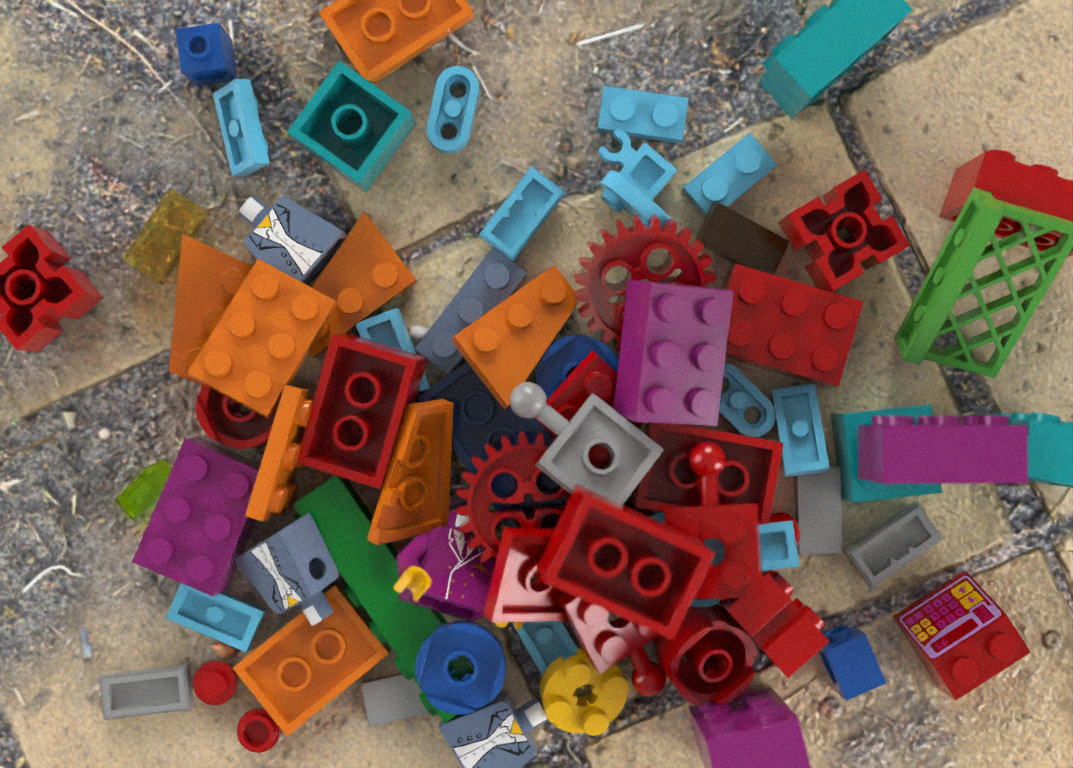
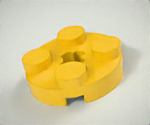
M581 648L576 650L577 655L570 656L565 660L563 656H560L546 668L540 680L539 693L545 715L553 725L566 732H586L589 735L596 736L604 733L609 727V722L613 721L621 712L627 699L629 683L618 663L599 674L592 667L584 649ZM584 685H591L592 691L588 695L577 697L574 691L578 687L584 689Z

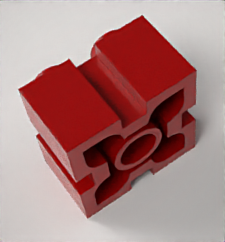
M865 169L823 195L822 198L826 203L825 206L818 196L789 213L778 222L794 251L796 252L805 247L813 262L804 266L816 288L830 292L862 275L864 271L859 264L860 262L865 270L910 246L894 217L890 216L882 221L874 205L883 199ZM845 228L849 237L843 241L838 238L836 231Z
M28 225L2 246L8 257L0 262V313L2 314L0 317V331L16 350L38 353L64 332L63 328L58 324L61 319L67 317L78 320L104 299L82 271L63 266L72 258L50 232ZM35 283H36V291L32 288Z
M762 571L764 591L762 598L721 599L719 603L789 679L829 642L819 631L825 624L808 605H804L798 598L792 601L789 596L794 592V589L777 571Z

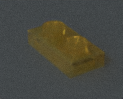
M170 187L122 260L163 285L180 260L182 234L194 239L210 213Z

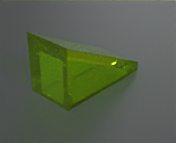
M164 459L144 469L115 499L131 520L136 518L160 497L172 469Z

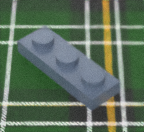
M493 247L419 342L415 350L424 357H427L428 360L448 375L452 373L464 358L452 343V338L510 297L528 273Z

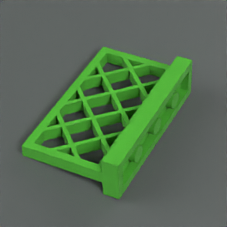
M973 188L894 337L903 360L920 365L922 360L926 359L995 378L1073 248V222L997 200L991 192ZM1003 216L1019 220L1022 231L999 241L996 240L994 231ZM1051 230L1063 233L1056 246L1038 253L1033 238ZM1027 241L1032 256L1006 266L1001 252ZM995 255L1000 270L975 280L972 271L977 262ZM1036 267L1039 275L1034 284L1016 291L1011 277ZM1005 280L1010 294L985 304L980 290ZM974 293L980 307L954 317L951 309L956 300ZM1015 305L1017 313L1013 320L994 327L990 314ZM984 317L989 330L964 340L959 327ZM952 330L955 331L959 343L942 350L931 347L937 336ZM994 341L996 349L988 362L971 357L970 350Z

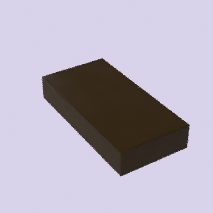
M719 202L711 204L695 240L699 239L708 250L735 264L772 275L775 274L790 242Z

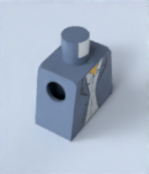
M255 195L251 196L238 212V215L254 228L243 242L254 257L308 286L329 263L347 237L335 225L284 196L280 197L271 208Z
M310 513L302 516L234 559L241 571L275 613L281 614L299 605L311 626L334 612L322 589L338 578L339 571Z
M504 691L500 692L489 704L487 703L483 707L477 708L474 712L457 714L446 723L441 719L439 729L462 768H521L537 753V742L531 731L549 720L545 715L542 701L538 696L517 708L509 694Z

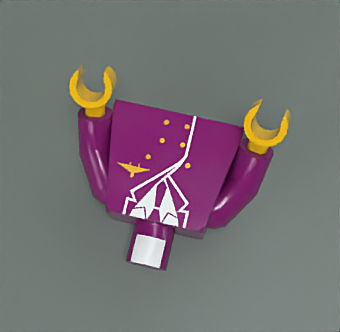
M455 510L450 511L446 527L437 526L425 534L417 535L397 555L396 563L399 580L395 583L394 590L399 592L398 600L471 622L486 617L483 612L496 560L493 555L485 562L480 561V555L484 548L483 545L469 549L467 543L472 537V531L460 532L459 526L468 520L469 516L458 515ZM495 622L496 626L500 628H505L509 623ZM512 622L517 630H520L524 622Z

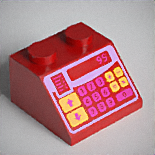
M964 570L892 616L938 689L956 701L1031 653L1006 613L971 575Z

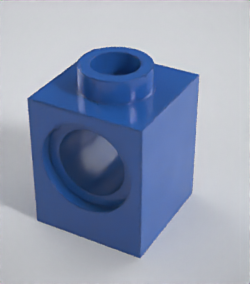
M220 23L175 29L181 73L195 86L231 82L237 79L232 38Z
M842 625L824 634L829 642L818 652L835 691L847 701L886 684V680L865 633L856 627L849 628L848 625Z

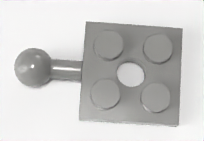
M521 383L511 393L510 405L518 416L526 419L536 417L537 420L558 435L535 466L571 495L576 484H579L623 505L664 450L594 393L588 397L570 421L546 404L544 390L535 383ZM592 446H602L609 451L611 463L608 469L600 470L591 465L588 459V452Z

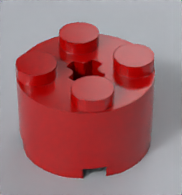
M205 384L202 385L199 397L196 399V415L202 429L211 439L236 449L257 448L267 445L278 405L270 419H267L251 409L250 412H241L240 406L242 404Z
M718 604L711 607L689 606L673 640L662 635L653 639L656 658L680 695L694 705L703 706L701 702H715L716 705L726 704L741 695L753 680L755 671L752 667L754 656L757 658L756 645L739 623Z

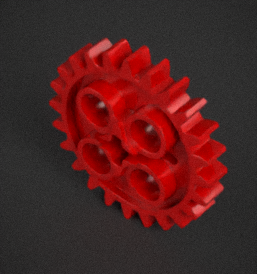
M652 214L647 226H643L639 216L634 215L632 227L627 229L623 222L618 219L616 220L617 233L611 235L602 228L600 232L605 242L599 245L589 241L587 245L593 253V257H579L578 259L580 265L587 270L584 273L574 274L575 282L585 286V288L574 292L576 301L587 302L578 309L581 318L593 316L587 323L588 330L594 332L602 328L599 335L600 341L606 344L614 337V346L619 353L623 328L622 314L625 310L628 279L641 281L647 278L650 282L706 287L705 284L717 280V276L712 271L703 270L713 263L712 258L708 254L697 256L705 247L699 239L688 244L692 232L687 227L675 234L677 223L674 219L670 218L664 227L661 228L656 214ZM653 250H667V259L663 264L656 267L647 265V257ZM622 266L628 270L627 276L620 283L614 284L605 280L606 274L613 267ZM674 270H681L678 276H669ZM621 296L616 302H609L610 297Z
M520 431L517 444L511 445L509 439L503 435L501 436L502 449L497 451L490 444L487 443L485 445L489 456L485 461L473 455L471 460L478 469L476 473L462 472L461 476L470 483V488L457 489L456 495L466 499L467 504L456 507L455 511L458 515L469 516V519L459 526L460 532H474V535L467 543L469 549L483 545L484 548L480 555V561L485 562L493 555L497 557L501 537L496 534L495 527L501 519L507 517L514 518L520 523V528L540 529V523L546 515L556 513L562 516L567 503L564 505H535L532 507L531 514H524L522 507L505 508L499 511H490L488 509V506L492 503H521L524 500V494L531 493L534 501H546L558 497H566L569 501L571 494L559 484L550 491H543L536 484L537 476L541 470L535 465L555 439L549 446H545L544 435L542 432H538L534 442L528 443L525 433ZM502 472L510 473L516 478L514 490L507 495H499L491 488L493 478ZM537 570L532 574L533 578H537Z

